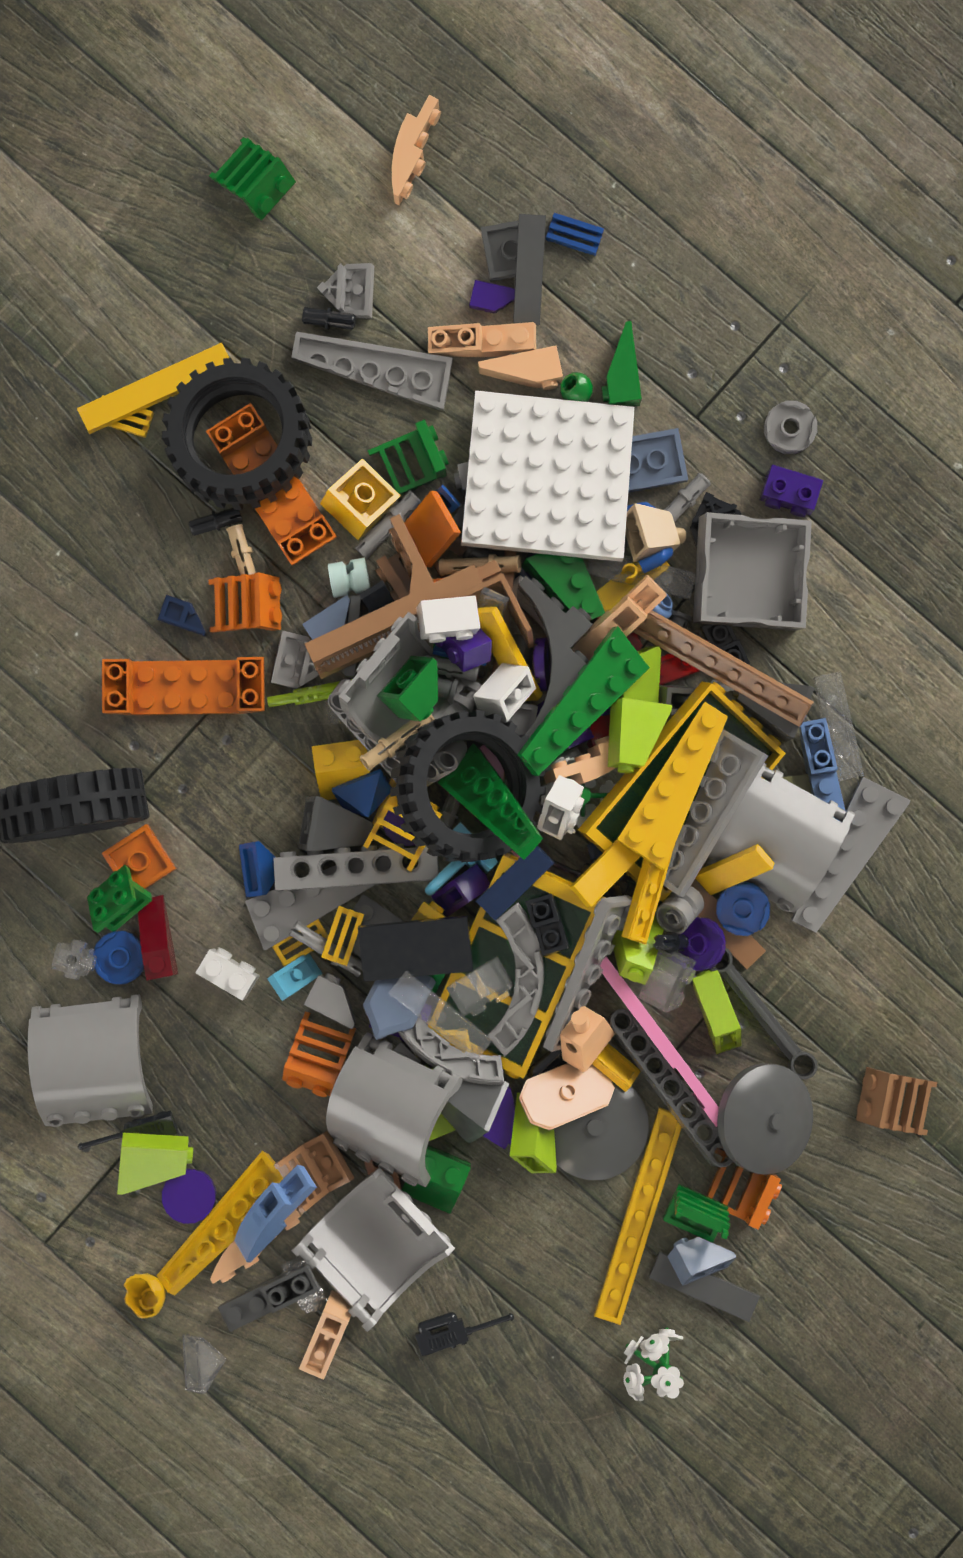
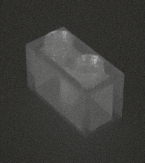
M659 949L653 971L646 985H643L638 998L666 1013L675 1010V1008L678 1009L685 997L683 990L686 984L689 985L695 976L696 970L693 968L696 961L679 952L667 953Z
M497 956L455 980L446 989L464 1017L470 1012L473 1016L481 1013L487 1008L485 1004L493 999L497 1003L510 995L508 990L513 987L514 983Z

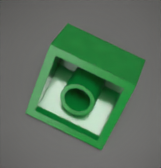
M411 655L379 692L377 697L398 718L419 722L427 719L434 710L433 706L438 702L437 661L432 657Z
M427 1145L425 1167L431 1177L426 1187L418 1183L416 1186H412L405 1182L401 1191L409 1194L411 1198L450 1214L469 1174L471 1163Z

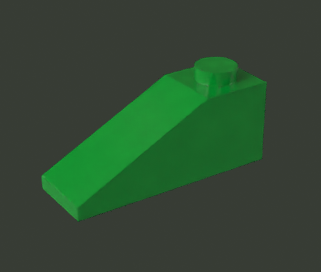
M626 321L606 377L605 386H601L602 401L611 405L634 407L640 406L642 400L631 321Z

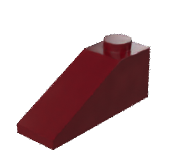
M164 895L152 897L150 903L138 912L141 954L146 981L178 974Z

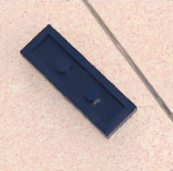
M537 845L525 860L520 857L476 902L496 921L555 862Z

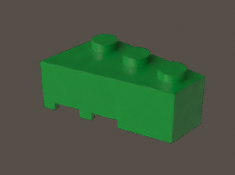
M537 554L526 558L522 563L521 567L532 578L541 583L545 588L544 592L550 599L555 597L564 606L562 611L565 614L572 606L577 610L582 608L592 618L590 622L594 623L605 613L583 558Z

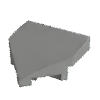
M340 263L337 266L338 270L317 288L338 311L354 314L356 318H372L375 266L372 263L346 264L343 267Z
M281 631L269 683L297 689L319 675L304 645L311 641L309 637Z

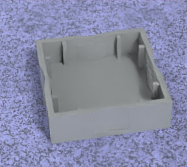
M709 512L701 515L698 521L693 623L792 631L806 628L808 598L806 571L810 559L812 521L785 518L755 519L745 515Z

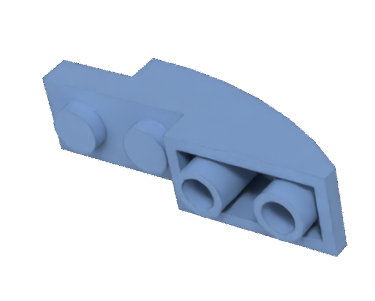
M826 718L803 722L799 727L805 771L809 777L812 795L826 803L832 800L838 803L839 808L845 810L836 772L838 767Z
M297 1165L280 1183L272 1182L247 1212L234 1240L246 1262L250 1263L287 1226L284 1220L317 1188L304 1166Z

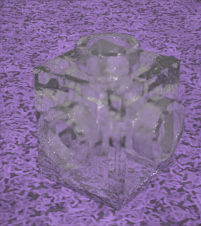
M72 939L71 943L57 942L51 969L64 972L63 977L79 980L80 976L89 975V971L92 972L95 968L97 956L94 955V948L87 947L88 942Z

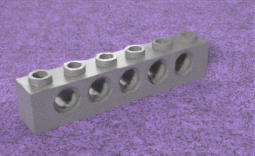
M395 844L413 855L419 847L415 845V848H404V844ZM363 846L361 847V852H350V848H335L333 854H324L323 850L307 851L306 856H297L295 851L281 852L280 857L273 858L275 891L432 881L439 874L438 856L428 854V848L425 846L418 859V866L410 872L406 870L403 864L406 857L389 847L388 850H377V846H369L368 849ZM381 857H388L391 860V867L386 872H380L377 869V861ZM354 859H361L364 863V869L358 874H353L350 870V863ZM327 861H334L337 865L336 872L331 876H326L323 872V866ZM300 863H307L310 868L309 874L304 878H300L296 874V868Z

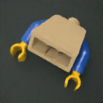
M648 502L627 506L625 535L633 561L639 562V564L627 563L623 566L621 574L626 572L633 573V575L625 579V583L631 584L635 582L638 573L642 571L647 573L664 564L673 556V551L685 542V529L676 528L672 514L669 511L657 509Z

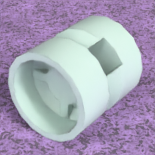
M365 557L352 559L347 565L343 561L328 564L330 584L334 598L349 596L350 591L361 594L370 588Z

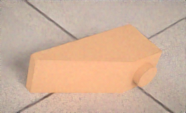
M557 346L478 362V370L481 375L536 389H555L563 380Z
M332 1290L299 1367L300 1370L323 1380L351 1317V1314L348 1312L351 1306L336 1291Z

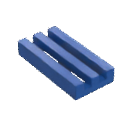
M554 213L546 240L596 256L604 228ZM557 223H560V224H563V225H566V226H569V227H572V228H575V229H578V230H581V231H585V232L594 234V235H596V237H595V236H592V235H589V234H586V233H583V232H580V231H576V230H573V229H570V228H567V227L558 225ZM554 231H557L577 239H582L594 243V245L592 247L571 239L555 235L553 233Z

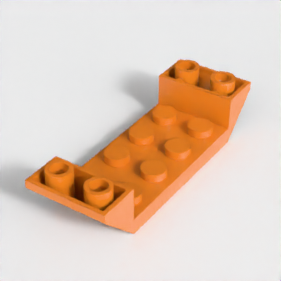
M251 403L206 430V433L233 475L246 473L259 467L271 457L278 447ZM296 477L290 480L292 488L287 493L281 489L275 494L278 498L271 503L266 498L260 501L261 507L255 508L292 566L337 538L301 481Z
M237 657V660L193 661L102 659V713L202 715L245 714L265 711L264 657Z

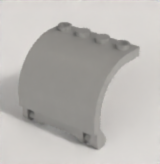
M410 612L404 618L399 617L394 622L390 635L386 639L381 638L373 650L375 653L369 660L364 659L356 669V676L351 681H345L338 692L340 694V706L344 713L376 745L382 737L386 739L410 721L398 718L377 697L379 692L411 655L425 657V654L440 657L433 654V649L425 640H421L418 630V619ZM438 674L439 678L449 681L456 679L459 680L452 704L448 703L447 699L438 697V702L433 706L432 716L434 719L464 710L472 712L476 707L473 695L482 685L473 680L457 677L448 679L446 675ZM465 689L470 691L466 697L461 695ZM417 725L410 729L408 732H406L404 735H402L401 738L408 734L410 731H412L414 728H416ZM395 742L391 743L388 747H386L385 749H383V751L386 750L387 748H389V747H390L391 745H393ZM405 744L403 747L395 752L396 755L392 758L395 759L398 754V751L406 749L407 745Z
M764 763L706 859L705 864L709 866L758 844L775 864L772 870L744 882L760 887L767 894L768 899L775 902L781 910L795 913L809 899L823 879L850 829L855 813L848 809L845 811L839 808L838 803L832 800L826 803L783 779L784 773L777 769L773 771L766 767L767 764Z
M140 994L131 995V998L122 999L121 996L113 997L112 1001L66 1007H61L60 1004H52L50 1008L32 1007L28 1027L29 1075L35 1105L45 1126L59 1127L69 1123L85 1124L94 1120L110 1121L120 1117H141L145 1114H152L153 1104L145 1086L140 1058L139 1015L142 1010Z
M366 1033L359 1045L354 1047L343 1065L331 1092L327 1107L326 1126L334 1140L333 1144L343 1151H347L348 1148L355 1151V1155L367 1163L371 1160L378 1163V1167L389 1174L396 1172L402 1175L401 1178L412 1186H416L418 1183L426 1187L431 1177L425 1167V1155L432 1130L449 1098L459 1090L463 1078L457 1074L450 1075L446 1073V1069L440 1066H436L433 1070L392 1051V1043L385 1040L382 1042L375 1040L373 1034ZM371 1049L375 1051L374 1054H371V1053H368V1052H369ZM440 1083H443V1084H445V1087H444V1089H443V1088L439 1087L438 1085H439Z
M379 1167L345 1195L291 1251L296 1256L300 1255L306 1262L304 1265L308 1264L311 1270L315 1268L351 1306L348 1312L353 1318L356 1316L362 1322L361 1326L368 1332L392 1303L417 1278L434 1264L448 1257L455 1248L451 1245L449 1237L445 1233L438 1231L432 1224L431 1218L413 1204L410 1195L401 1191L394 1183L392 1176L388 1172L382 1171ZM308 1246H310L316 1253L313 1254L311 1250L308 1248ZM365 1306L370 1310L371 1314L364 1309Z

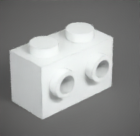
M476 596L420 601L416 607L421 640L429 639L430 643L445 641L446 637L455 636L457 640H467L473 638V635L480 629Z
M502 663L473 695L477 709L484 711V715L487 716L495 713L502 716L501 721L508 722L533 693L536 686L528 666Z
M559 775L545 799L536 829L562 840L568 827L573 829L578 821L579 812L585 799L581 798L584 786L579 785L572 779Z
M220 947L217 950L214 948L209 949L196 974L240 1000H245L260 976L254 972L256 968L244 961H241V963L231 959V953Z

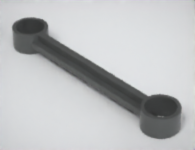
M725 947V952L728 956L727 964L722 968H711L709 970L719 971V974L786 1056L788 1068L796 1073L794 1061L798 1056L806 1055L812 1061L811 1070L806 1074H796L800 1079H809L814 1076L818 1067L815 1057L806 1051H801L732 964V954Z

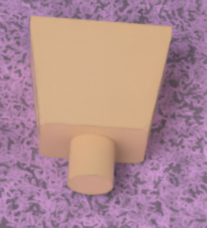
M585 1006L575 1011L571 1016V1020L560 1034L562 1059L585 1073L615 1035L606 1019Z

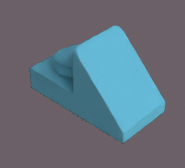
M308 953L305 956H300L267 979L283 1001L323 973Z

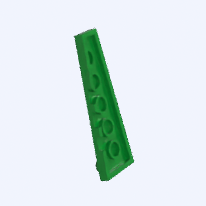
M618 626L613 627L593 652V657L587 665L581 668L578 672V677L572 685L568 686L564 691V696L555 707H552L544 718L543 723L537 727L517 754L534 776H539L650 668Z
M474 743L467 749V753L457 769L438 781L446 791L523 860L543 840L485 754Z

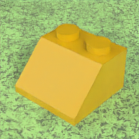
M361 459L327 490L320 505L357 540H360L376 525L401 495L367 462Z
M359 740L312 746L320 797L326 800L337 799L332 792L333 787L371 773L360 760V756L366 754L368 750Z

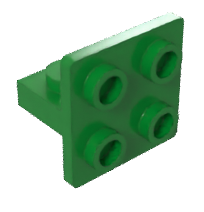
M126 865L113 872L99 887L94 888L87 896L93 930L99 933L106 927L115 932L152 901L151 893L132 880L130 868Z

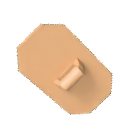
M567 1063L527 1079L520 1093L519 1100L531 1124L552 1130L608 1106L615 1087L612 1081L594 1065L591 1064L584 1073Z

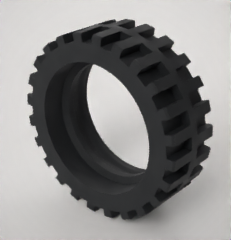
M224 358L223 365L215 366L213 361L205 364L207 367L206 371L198 374L194 370L189 374L192 378L190 382L186 385L182 381L176 387L179 391L176 398L170 396L167 402L171 409L170 414L163 413L162 422L167 430L161 431L162 440L167 446L164 450L173 468L186 486L193 493L196 492L200 499L207 503L209 500H212L217 507L225 509L226 503L231 504L234 510H243V504L248 503L254 509L261 507L260 501L266 498L271 503L278 498L275 494L281 489L287 493L292 488L290 480L293 477L300 479L303 474L300 465L302 462L308 463L310 458L307 446H312V436L309 432L311 424L294 386L290 381H285L281 372L275 369L272 373L268 365L259 361L257 366H253L250 358H241V363H234L232 358ZM253 395L264 398L276 409L282 424V437L271 457L259 467L242 474H218L207 468L197 456L193 441L196 427L202 416L213 405L228 397Z
M465 710L424 724L417 729V734L407 738L404 742L407 745L406 749L398 751L395 758L400 761L399 767L391 771V778L397 779L396 787L390 788V797L397 796L398 806L393 807L395 816L402 814L405 823L400 826L404 832L411 831L416 836L412 840L416 846L425 845L428 848V854L432 856L441 855L444 857L443 860L450 862L487 860L512 851L490 829L476 834H464L448 828L438 818L431 806L427 792V774L432 758L444 746L460 740L479 742L497 757L504 769L508 789L536 827L537 823L532 819L534 815L542 814L543 805L538 804L539 796L546 795V787L540 786L539 777L545 776V772L543 771L539 776H534L517 754L529 737L526 734H516L514 731L517 725L513 722L503 724L500 722L502 716L495 713L486 716L482 710H474L472 712H466Z
M113 768L109 770L79 772L24 782L0 789V842L5 844L41 841L92 833L138 823L150 817L142 770L138 768Z

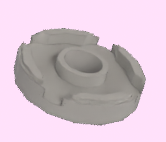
M784 401L769 411L764 422V435L774 450L783 454H796L804 451L813 442L817 434V420L807 405L798 401ZM787 421L795 422L798 427L797 432L794 434L787 433L784 430V423Z

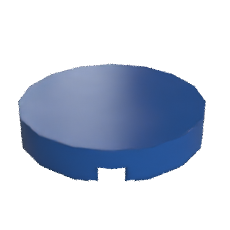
M741 882L721 892L717 900L716 915L726 931L738 936H749L765 927L770 918V902L767 894L760 887L749 882Z
M115 931L103 936L95 945L93 953V966L97 974L106 982L113 984H127L137 979L144 971L140 939L135 934L126 931Z

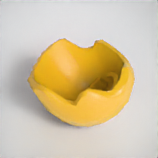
M148 1273L134 1274V1276L126 1279L124 1287L127 1290L124 1298L126 1305L139 1318L156 1316L162 1309L166 1299V1289L160 1280Z

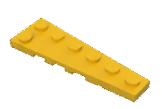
M706 702L702 704L617 838L618 842L662 870L668 862L728 718L727 715Z
M261 1151L156 1275L168 1293L175 1296L235 1240L241 1222L259 1196L272 1182L280 1183L283 1180L279 1170H276L274 1166L276 1162L268 1153Z

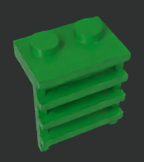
M243 137L240 140L242 144L216 173L212 172L209 177L241 198L254 216L262 221L296 181L280 158H275L269 151L263 150L260 145H255L249 138Z
M425 419L415 423V431L367 450L369 456L380 453L393 486L400 495L447 476L445 466L449 465L448 459L443 449L438 451L435 441L439 440L433 425L428 427ZM408 440L424 475V478L418 481L414 480L399 445ZM393 446L410 483L401 488L385 453L386 449Z
M678 1184L663 1215V1221L712 1243L718 1232L721 1233V1237L727 1239L729 1235L730 1218L728 1217V1206Z

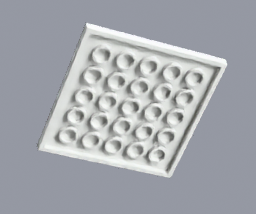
M475 391L461 546L622 562L624 558L634 407Z

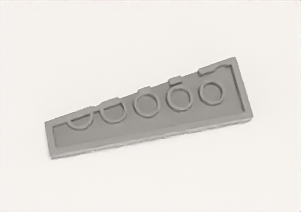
M724 729L711 756V763L706 775L703 776L699 785L701 787L697 797L691 804L687 821L682 826L676 840L663 886L681 897L686 895L768 757L765 753Z
M861 777L845 811L848 809L855 813L850 829L823 879L809 899L793 914L791 921L815 933L819 930L911 800L865 777Z

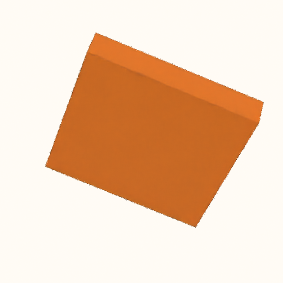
M430 491L404 522L425 566L430 568L461 533L437 491Z
M145 824L102 852L103 857L113 872L126 865L130 868L132 880L144 889L177 869L148 824Z

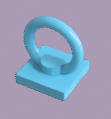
M461 822L453 829L456 832L471 834ZM492 858L473 862H450L426 886L425 893L429 896L435 894L464 865L471 868L477 864L487 874L498 861Z

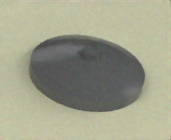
M760 1063L744 1069L733 1078L722 1096L717 1120L719 1138L727 1156L740 1168L763 1175L783 1171L800 1157L811 1135L813 1106L807 1087L796 1073L784 1066Z
M612 1081L615 1089L608 1106L554 1128L556 1164L561 1169L578 1178L603 1180L621 1174L634 1164L646 1144L649 1123L645 1105L632 1086L624 1092Z

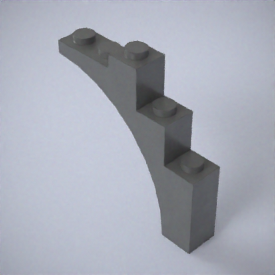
M525 576L518 583L517 588L530 602L542 623L548 641L551 662L549 687L544 705L535 722L525 733L530 738L537 727L543 723L544 718L552 707H555L564 696L563 693L567 687L571 686L578 677V672L581 668L587 665L589 661L587 657L579 650L574 652L572 648L591 629L593 624L590 622L592 619L590 615L582 608L577 610L572 606L565 614L562 611L564 606L555 597L550 599L543 593L545 588L535 578L530 580Z

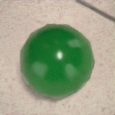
M573 372L565 376L560 383V394L563 400L588 402L593 394V384L587 375Z

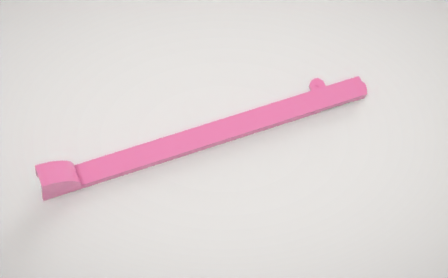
M481 746L480 749L504 782L505 772L501 763L486 746ZM513 850L511 851L514 854V856L520 858V856L516 854ZM540 889L544 896L550 894ZM554 896L561 919L575 938L579 940L584 925L565 900ZM606 956L600 964L601 969H603L602 974L671 1067L678 1070L694 1093L692 1095L717 1127L718 1105L622 976H619V972Z

